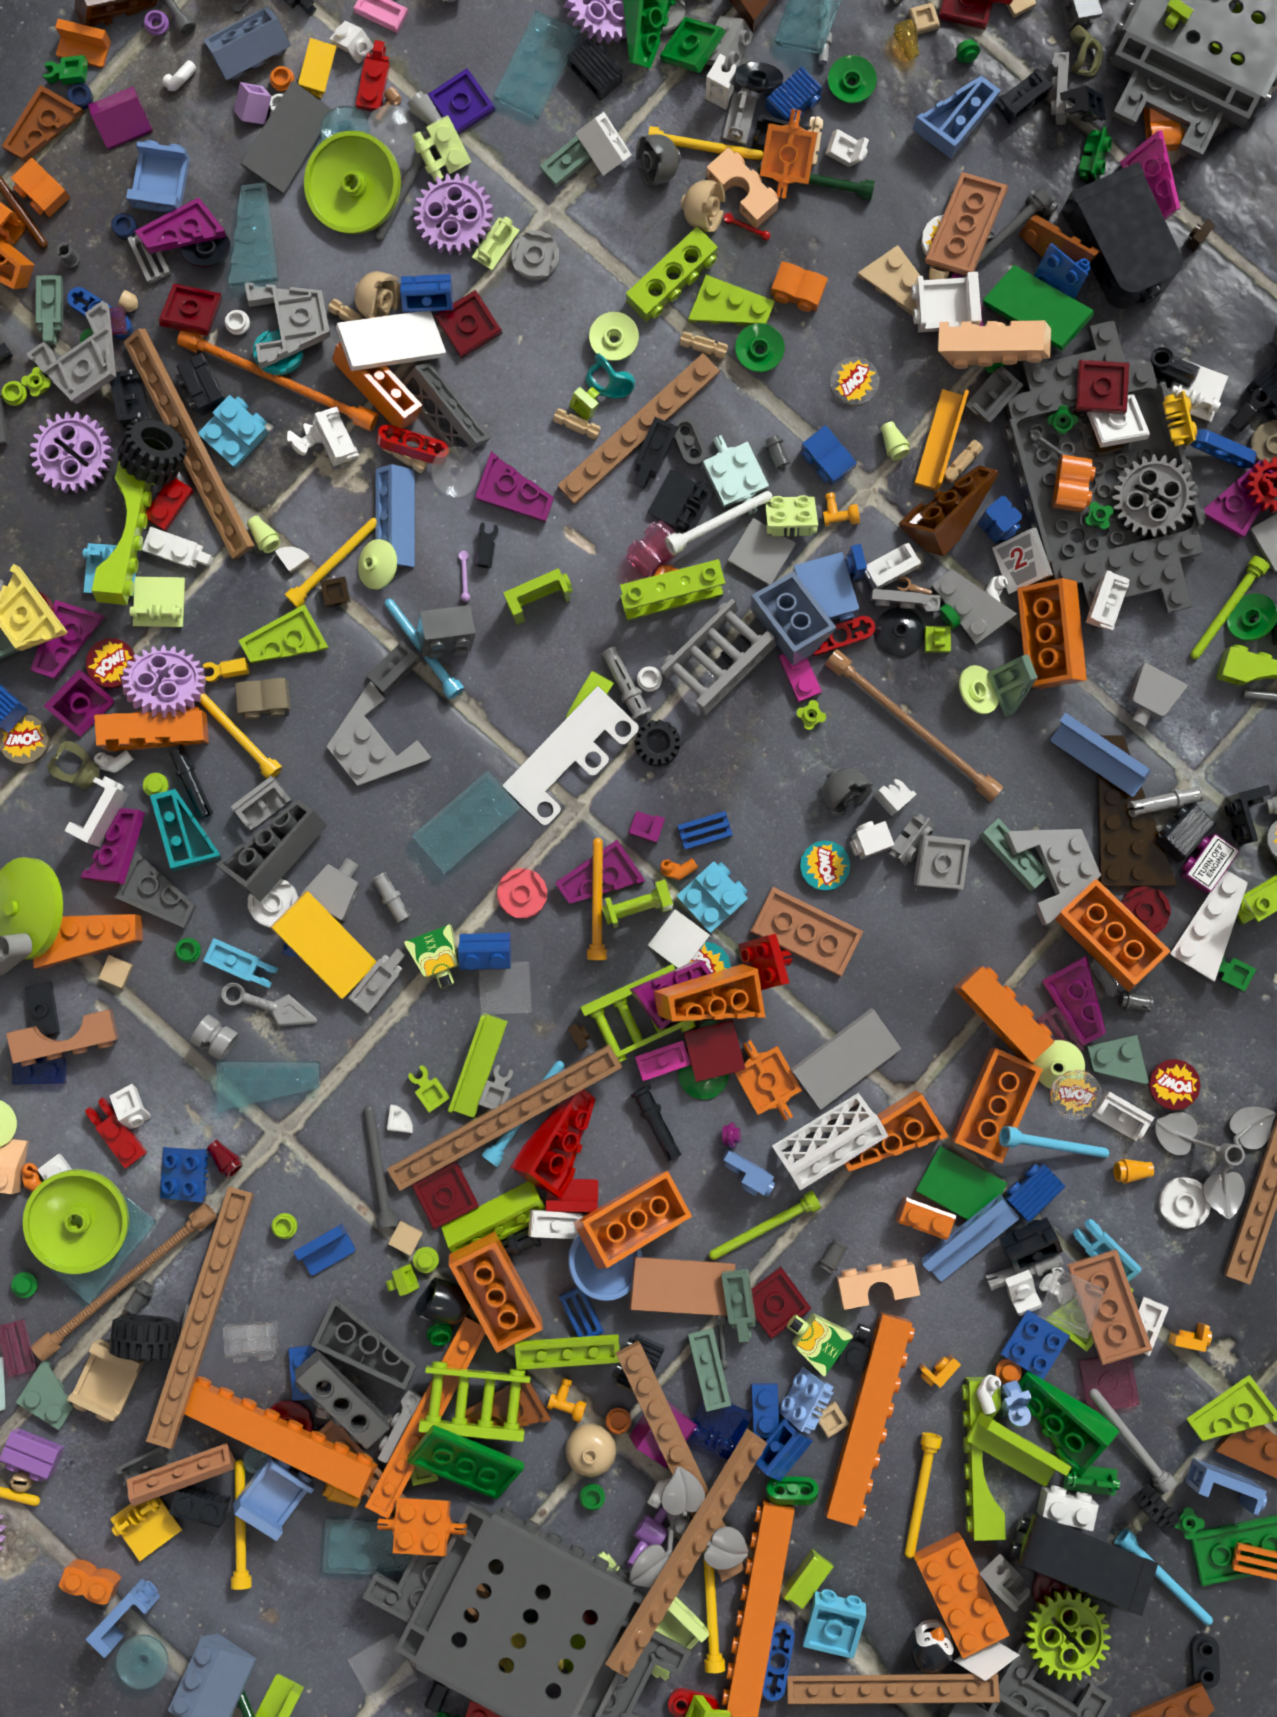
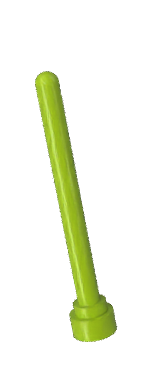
M1258 556L1251 558L1247 564L1248 568L1246 571L1248 573L1191 651L1190 656L1192 659L1200 658L1253 581L1260 576H1264L1270 568L1268 562Z
M813 1190L805 1193L804 1197L800 1199V1203L714 1248L709 1252V1258L716 1260L805 1211L807 1213L810 1211L814 1213L820 1210L822 1207Z

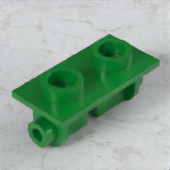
M1103 127L1102 134L1099 130H1092L1087 136L1084 153L1092 155L1082 156L1078 174L1082 180H1088L1089 177H1093L1094 181L1100 179V175L1105 173L1106 153L1110 152L1112 147V138L1109 137L1106 127Z
M1090 1466L1082 1476H1079L1071 1468L1068 1475H1064L1063 1488L1072 1491L1115 1496V1491L1120 1488V1480L1117 1479L1118 1469Z

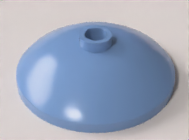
M578 1234L569 1250V1272L577 1288L590 1298L604 1301L618 1299L631 1291L634 1256L642 1257V1251L640 1248L608 1268L597 1269Z

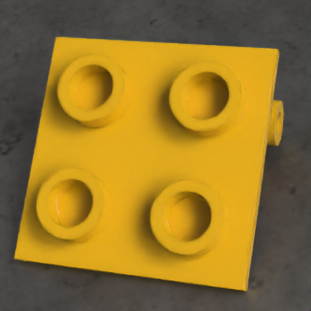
M1184 390L1176 397H1174V394L1165 396V401L1163 402L1165 415L1173 414L1167 416L1166 420L1179 418V421L1167 425L1168 428H1171L1169 429L1171 442H1174L1175 447L1185 443L1187 447L1196 440L1195 437L1197 436L1196 424L1191 421L1190 416L1191 401L1189 397H1186Z
M160 1497L135 1506L129 1504L110 1518L114 1524V1527H112L114 1535L117 1537L121 1535L139 1561L182 1531V1528L173 1515L169 1514L170 1511Z

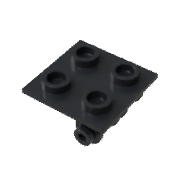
M670 469L647 513L686 533L697 526L714 492L707 488L708 485L702 481L696 483Z

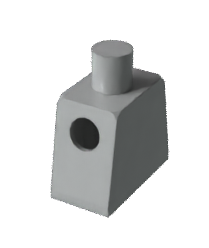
M1145 662L1137 670L1127 701L1129 706L1136 709L1131 721L1144 728L1150 717L1160 720L1167 714L1188 685Z
M347 857L339 870L329 864L326 865L301 895L305 891H309L330 914L345 922L361 886L359 882L352 879L359 865Z

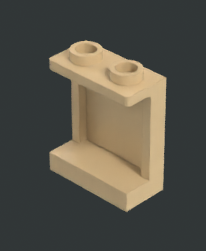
M98 1339L93 1342L89 1350L91 1353L73 1393L68 1396L67 1400L73 1403L72 1406L80 1411L89 1410L95 1413V1417L99 1420L110 1422V1420L115 1421L120 1417L145 1361L118 1358L109 1353L110 1343Z

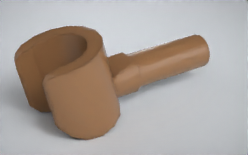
M390 87L384 93L388 101L375 117L379 122L389 109L401 103V96L395 87Z
M906 576L899 578V581L908 583V587H897L898 591H911L928 595L932 593V590L911 584L910 579Z

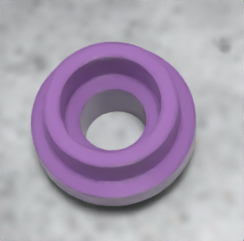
M152 10L146 14L144 26L151 35L160 36L168 30L169 20L163 12ZM156 22H161L160 25H158V26H153L154 23H156Z

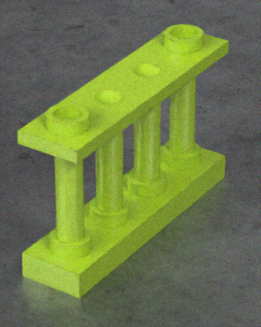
M717 559L621 584L622 595L620 597L626 620L629 621L723 596L721 585H725L720 561Z
M1277 874L1244 893L1236 917L1241 925L1254 918L1259 922L1277 911Z
M664 879L655 882V888L652 890V893L615 905H612L610 897L605 898L606 905H603L602 909L607 924L613 923L615 929L619 927L617 921L619 918L653 907L655 909L661 908L662 913L671 911L673 902Z
M673 964L581 1007L584 1016L590 1015L592 1019H595L606 1045H611L620 1062L627 1059L626 1053L677 1029H681L683 1033L696 1027L694 1021L697 1020L680 1021V1023L667 1029L666 1027L663 1029L657 1028L652 1021L657 1033L643 1040L627 1005V1002H629L627 997L632 995L629 989L675 970ZM611 1004L618 1008L634 1042L633 1045L620 1050L603 1014L605 1013L604 1007Z
M432 1361V1366L426 1365L425 1373H432L433 1380L429 1414H426L425 1419L420 1418L419 1432L427 1433L433 1425H436L460 1436L523 1442L524 1428H519L517 1417L521 1382L530 1383V1376L525 1375V1370L510 1369L509 1373L451 1368L447 1367L448 1363ZM444 1375L459 1376L455 1417H452V1421L441 1420V1416H439ZM470 1377L485 1379L481 1419L478 1420L477 1424L467 1423V1418H465ZM495 1380L511 1381L507 1422H504V1426L493 1425V1421H491Z

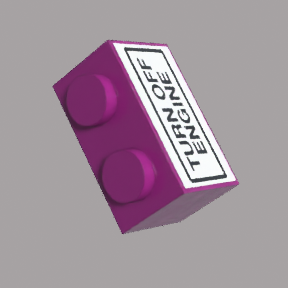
M1215 833L1205 837L1196 846L1198 851L1194 857L1189 856L1181 867L1184 871L1180 877L1204 894L1213 891L1240 852V850Z

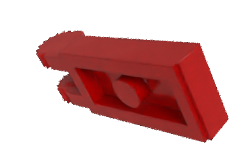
M102 1097L98 1100V1103L109 1118L102 1121L97 1112L91 1107L87 1108L85 1113L126 1169L148 1152L132 1130L118 1121L115 1110Z

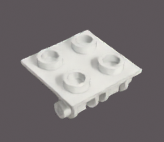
M1197 365L1200 367V370L1190 388L1173 381L1170 390L1174 397L1185 390L1186 397H1189L1191 401L1190 415L1212 422L1215 412L1220 407L1221 402L1219 400L1228 376Z

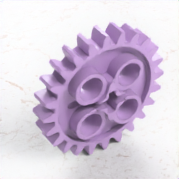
M567 0L564 4V8L571 9L567 17H574L576 19L572 25H580L581 34L588 31V39L595 35L597 36L598 43L605 38L607 44H610L613 39L617 43L621 38L625 39L627 37L623 0Z
M458 173L455 175L454 180H451L449 174H446L445 181L443 182L439 177H436V185L428 182L429 191L421 189L424 198H416V202L420 206L413 209L415 214L418 215L414 217L415 224L418 225L416 227L419 234H422L421 237L424 242L429 240L431 249L438 245L439 253H442L447 248L449 255H452L453 249H457L459 255H462V248L464 247L471 252L472 243L478 247L480 246L479 237L487 239L484 230H492L491 225L488 223L494 221L493 214H490L494 211L493 205L489 204L491 202L490 195H485L486 190L484 187L478 189L479 184L477 180L470 184L469 176H466L461 181ZM455 194L461 195V198L457 201L450 200ZM434 210H442V213L438 216L431 215ZM469 213L477 214L473 219L465 218ZM450 228L458 229L453 235L446 233Z
M66 412L65 419L56 414V422L54 423L50 419H46L49 426L45 428L40 425L39 428L43 433L41 435H33L38 440V443L30 444L36 450V452L30 454V457L37 460L32 463L35 469H39L36 474L40 478L45 477L43 481L47 485L52 483V487L55 490L61 487L65 493L71 487L72 491L76 494L78 493L79 486L88 491V483L96 487L95 478L98 477L104 480L101 471L110 470L105 465V462L113 461L107 455V453L113 452V448L107 445L111 442V439L108 436H104L107 431L103 427L99 428L100 424L98 421L94 420L91 422V418L87 414L82 419L79 412L75 413L74 418H72L69 412ZM75 431L74 437L66 440L67 433ZM55 439L61 440L67 447L88 462L89 465L85 467L58 445ZM94 446L93 453L84 455L88 447ZM59 450L56 458H49L52 451ZM78 465V469L74 474H68L70 467Z
M162 645L161 651H157L153 646L151 653L143 649L142 657L133 655L134 662L127 661V668L123 669V677H121L123 694L127 695L128 702H133L134 709L142 706L143 714L151 710L152 717H155L158 712L162 713L163 718L166 717L167 712H171L175 717L176 710L186 713V706L194 708V701L200 702L201 694L205 693L206 678L204 676V668H200V661H194L193 654L186 657L184 649L176 653L175 646L170 651H166L165 645Z

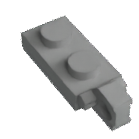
M1055 52L1052 69L1057 73V76H1053L1052 92H1057V99L1052 100L1051 115H1056V125H1063L1066 123L1067 113L1064 110L1067 109V101L1060 99V93L1068 91L1069 52Z
M873 589L869 595V601H874L875 606L890 607V603L900 604L902 609H915V605H919L925 612H937L940 608L939 595Z
M397 948L390 958L384 955L375 963L348 999L366 1014H369L400 975L399 973L403 968L399 964L407 954Z
M409 1390L401 1400L402 1412L395 1415L390 1425L393 1428L390 1436H385L379 1445L378 1450L381 1453L378 1459L384 1463L389 1462L423 1396Z

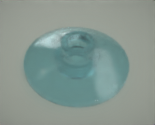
M340 106L329 111L323 118L320 127L323 141L331 135L343 131L352 130L370 134L369 123L365 115L360 110L350 106Z
M136 1635L129 1638L120 1647L116 1656V1669L119 1677L128 1686L136 1689H146L156 1685L164 1677L168 1668L169 1661L166 1648L158 1639L150 1635ZM146 1655L149 1661L147 1663L142 1662L140 1656Z

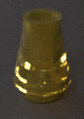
M907 19L894 25L895 32L893 35L901 47L906 60L918 57L920 52L916 24H913L912 19Z

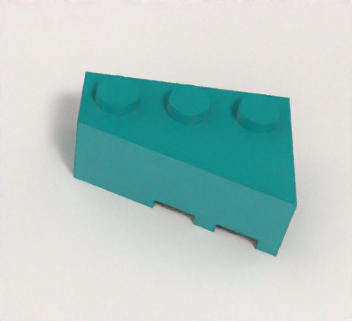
M176 789L150 795L172 872L222 859L220 853Z

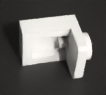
M347 21L338 26L335 33L329 38L336 47L348 52L357 63H361L374 46L362 28Z
M837 129L832 132L825 154L851 167L865 159L869 139L863 137L856 140Z

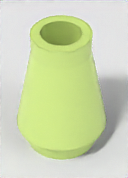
M887 422L881 426L880 430L883 435L887 456L891 457L893 461L906 457L910 453V444L897 429L894 422Z
M253 516L248 520L247 526L259 550L270 553L279 547L281 543L279 534L262 521L259 516Z

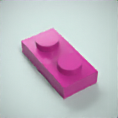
M784 654L778 657L798 703L822 693L807 658L792 666Z
M683 1040L635 1057L643 1082L691 1065Z

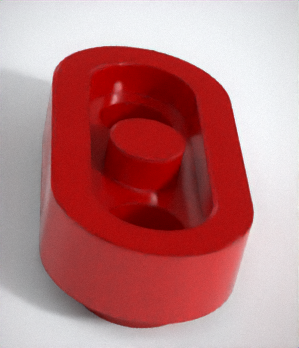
M686 1688L673 1690L668 1698L669 1710L676 1717L686 1716L694 1695H703L712 1709L720 1710L718 1700L713 1695ZM679 1701H684L686 1706L679 1708L676 1704Z

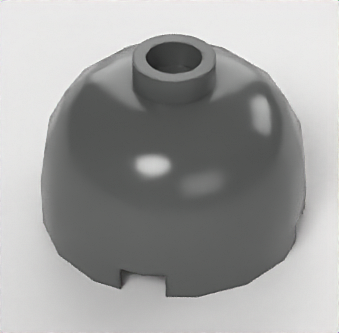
M649 134L639 138L636 145V160L640 159L642 168H638V172L642 181L647 186H659L667 183L675 176L681 161V154L668 137L660 134Z
M836 768L827 775V780L822 788V798L833 816L844 815L847 813L845 808L853 804L855 809L872 793L871 787L873 784L862 771L855 768H843L841 770Z

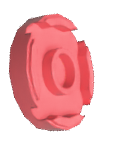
M518 868L509 871L502 877L497 890V898L500 906L507 914L515 918L526 919L535 916L543 909L547 901L548 890L545 881L538 873L530 869Z

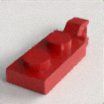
M375 40L372 54L367 53L364 60L356 100L357 109L380 112L382 109L390 70L389 57L385 56L386 47L384 41Z

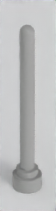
M1091 1389L1089 1396L1110 1423L1120 1431L1119 1434L1152 1474L1153 1485L1158 1492L1165 1494L1171 1491L1177 1483L1170 1472L1161 1470L1101 1393L1097 1389Z

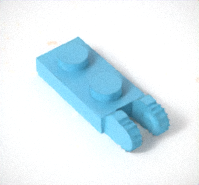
M213 938L203 960L249 982L254 981L270 988L272 982L266 978L254 975L257 967L264 968L270 973H277L278 971L277 967L261 961V958L216 938Z
M1088 1219L1084 1223L1085 1227L1096 1238L1093 1242L1081 1229L1077 1228L1073 1231L1074 1237L1090 1256L1117 1249L1128 1282L1141 1272V1267L1106 1232L1103 1233L1101 1227L1092 1219Z

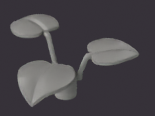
M1245 1107L1237 1110L1229 1121L1230 1130L1236 1134L1233 1137L1234 1144L1224 1143L1220 1147L1194 1139L1198 1132L1197 1123L1191 1115L1184 1112H1173L1157 1119L1155 1122V1133L1162 1147L1175 1155L1187 1154L1191 1149V1143L1217 1151L1219 1160L1225 1163L1226 1166L1221 1170V1175L1212 1174L1206 1179L1203 1185V1196L1209 1206L1223 1217L1231 1219L1242 1203L1245 1184L1243 1178L1237 1172H1226L1243 1162L1245 1152L1242 1146L1247 1149H1258L1265 1145L1270 1137L1276 1113L1262 1107Z
M678 1466L675 1469L673 1476L665 1485L661 1495V1504L667 1511V1520L671 1525L667 1528L669 1532L667 1551L665 1552L662 1546L655 1544L646 1547L638 1555L632 1565L629 1576L630 1582L634 1585L652 1587L668 1561L669 1556L672 1554L674 1532L684 1534L691 1522L687 1511H698L705 1500L704 1489L693 1474ZM725 1526L713 1533L711 1541L709 1540L708 1547L703 1553V1557L711 1567L725 1570L740 1564L747 1557L749 1551L742 1534L733 1527Z

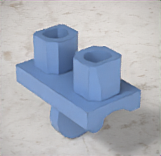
M1017 1380L1002 1385L1001 1408L998 1411L1000 1419L1005 1418L1008 1414V1420L1013 1426L1018 1428L1027 1426L1031 1420V1413L1027 1408L1032 1398L1029 1390L1022 1392Z

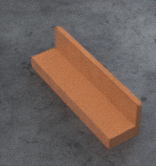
M226 1443L127 1479L129 1501L132 1506L231 1471L234 1469L233 1466L236 1460Z

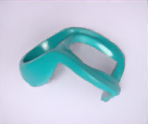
M597 353L595 355L596 363L586 374L585 380L588 387H593L600 393V396L609 398H624L630 395L635 388L636 381L634 376L625 371L615 372L601 353ZM601 366L607 371L609 376V384L606 388L601 387L592 377Z

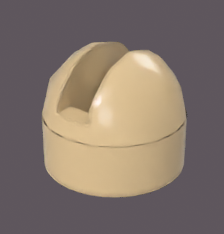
M930 266L929 279H948L950 271Z
M124 290L118 303V309L125 312H133L138 307L137 297L133 293Z
M23 1470L16 1472L11 1478L13 1490L17 1492L27 1491L34 1482L29 1477L30 1473ZM16 1481H27V1485L16 1484Z

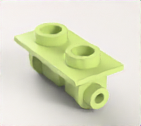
M505 216L503 219L499 217L492 230L486 235L487 239L482 241L472 258L493 271L520 230L512 226L513 222Z

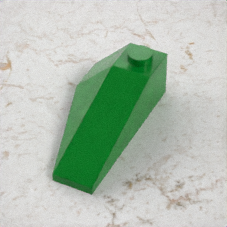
M623 0L629 63L647 69L651 68L661 42L659 36L662 28L667 26L669 21L667 17L670 7L675 5L676 0Z
M1029 1371L1018 1383L1022 1392L1027 1390L1030 1392L1032 1398L1027 1408L1030 1410L1031 1415L1036 1416L1043 1429L1041 1431L1046 1438H1051L1057 1447L1056 1453L1060 1459L1071 1466L1079 1476L1086 1472L1120 1432L1099 1412Z

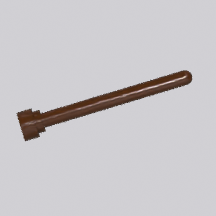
M0 175L1 194L25 225L41 249H46L48 247L47 240Z

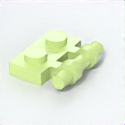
M448 115L426 127L430 137L425 140L420 131L412 135L416 144L414 147L417 153L421 154L426 164L425 169L428 174L431 173L435 182H437L436 177L443 178L440 171L442 166L445 165L448 173L451 174L471 163ZM435 145L440 155V158L434 160L429 150V147Z

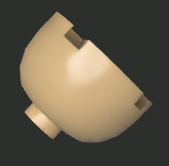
M701 180L694 183L688 189L686 195H683L681 209L684 211L688 224L693 228L698 226L705 232L717 230L724 210H720V202H725L723 184L713 180Z
M374 271L366 274L355 287V303L357 309L365 318L388 316L392 307L395 311L398 309L401 300V284L397 283L398 278L389 273Z
M596 1423L582 1424L574 1429L567 1439L565 1448L566 1459L572 1470L581 1476L589 1478L600 1476L608 1471L615 1461L617 1452L615 1438L611 1432Z

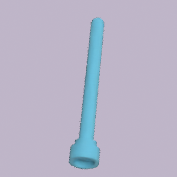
M386 599L384 602L385 607L420 652L416 630L392 599ZM423 657L443 683V693L448 700L457 697L464 691L465 687L459 680H455L454 677L451 678L437 659Z
M562 1061L555 1062L543 1080L563 1070L564 1063ZM523 1123L505 1132L495 1145L492 1144L490 1148L487 1147L482 1156L498 1167L504 1159L502 1157L505 1154L503 1152Z
M1003 1126L999 1133V1142L1004 1147L1014 1148L1024 1144L1102 1158L1109 1156V1150L1104 1147L1022 1134L1016 1127Z
M1130 1529L1122 1530L1115 1538L1114 1544L1117 1547L1154 1561L1138 1545L1137 1536ZM1158 1565L1155 1577L1198 1619L1207 1626L1211 1625L1213 1622L1212 1617Z

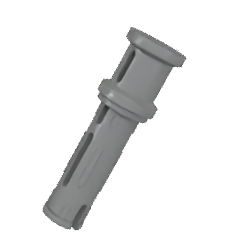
M616 647L603 651L601 655L604 657L622 693L621 701L626 703L632 715L630 718L635 722L649 715L652 710L647 708L641 696V689L635 687Z

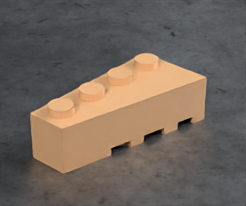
M972 321L961 322V326L949 327V322H939L938 352L956 369H966L968 365L990 367L993 363L1001 362L1005 365H1013L1017 361L1024 360L1037 363L1041 362L1042 359L1050 358L1051 328L1046 321H1011L1010 326L997 321H987L985 326L972 324Z

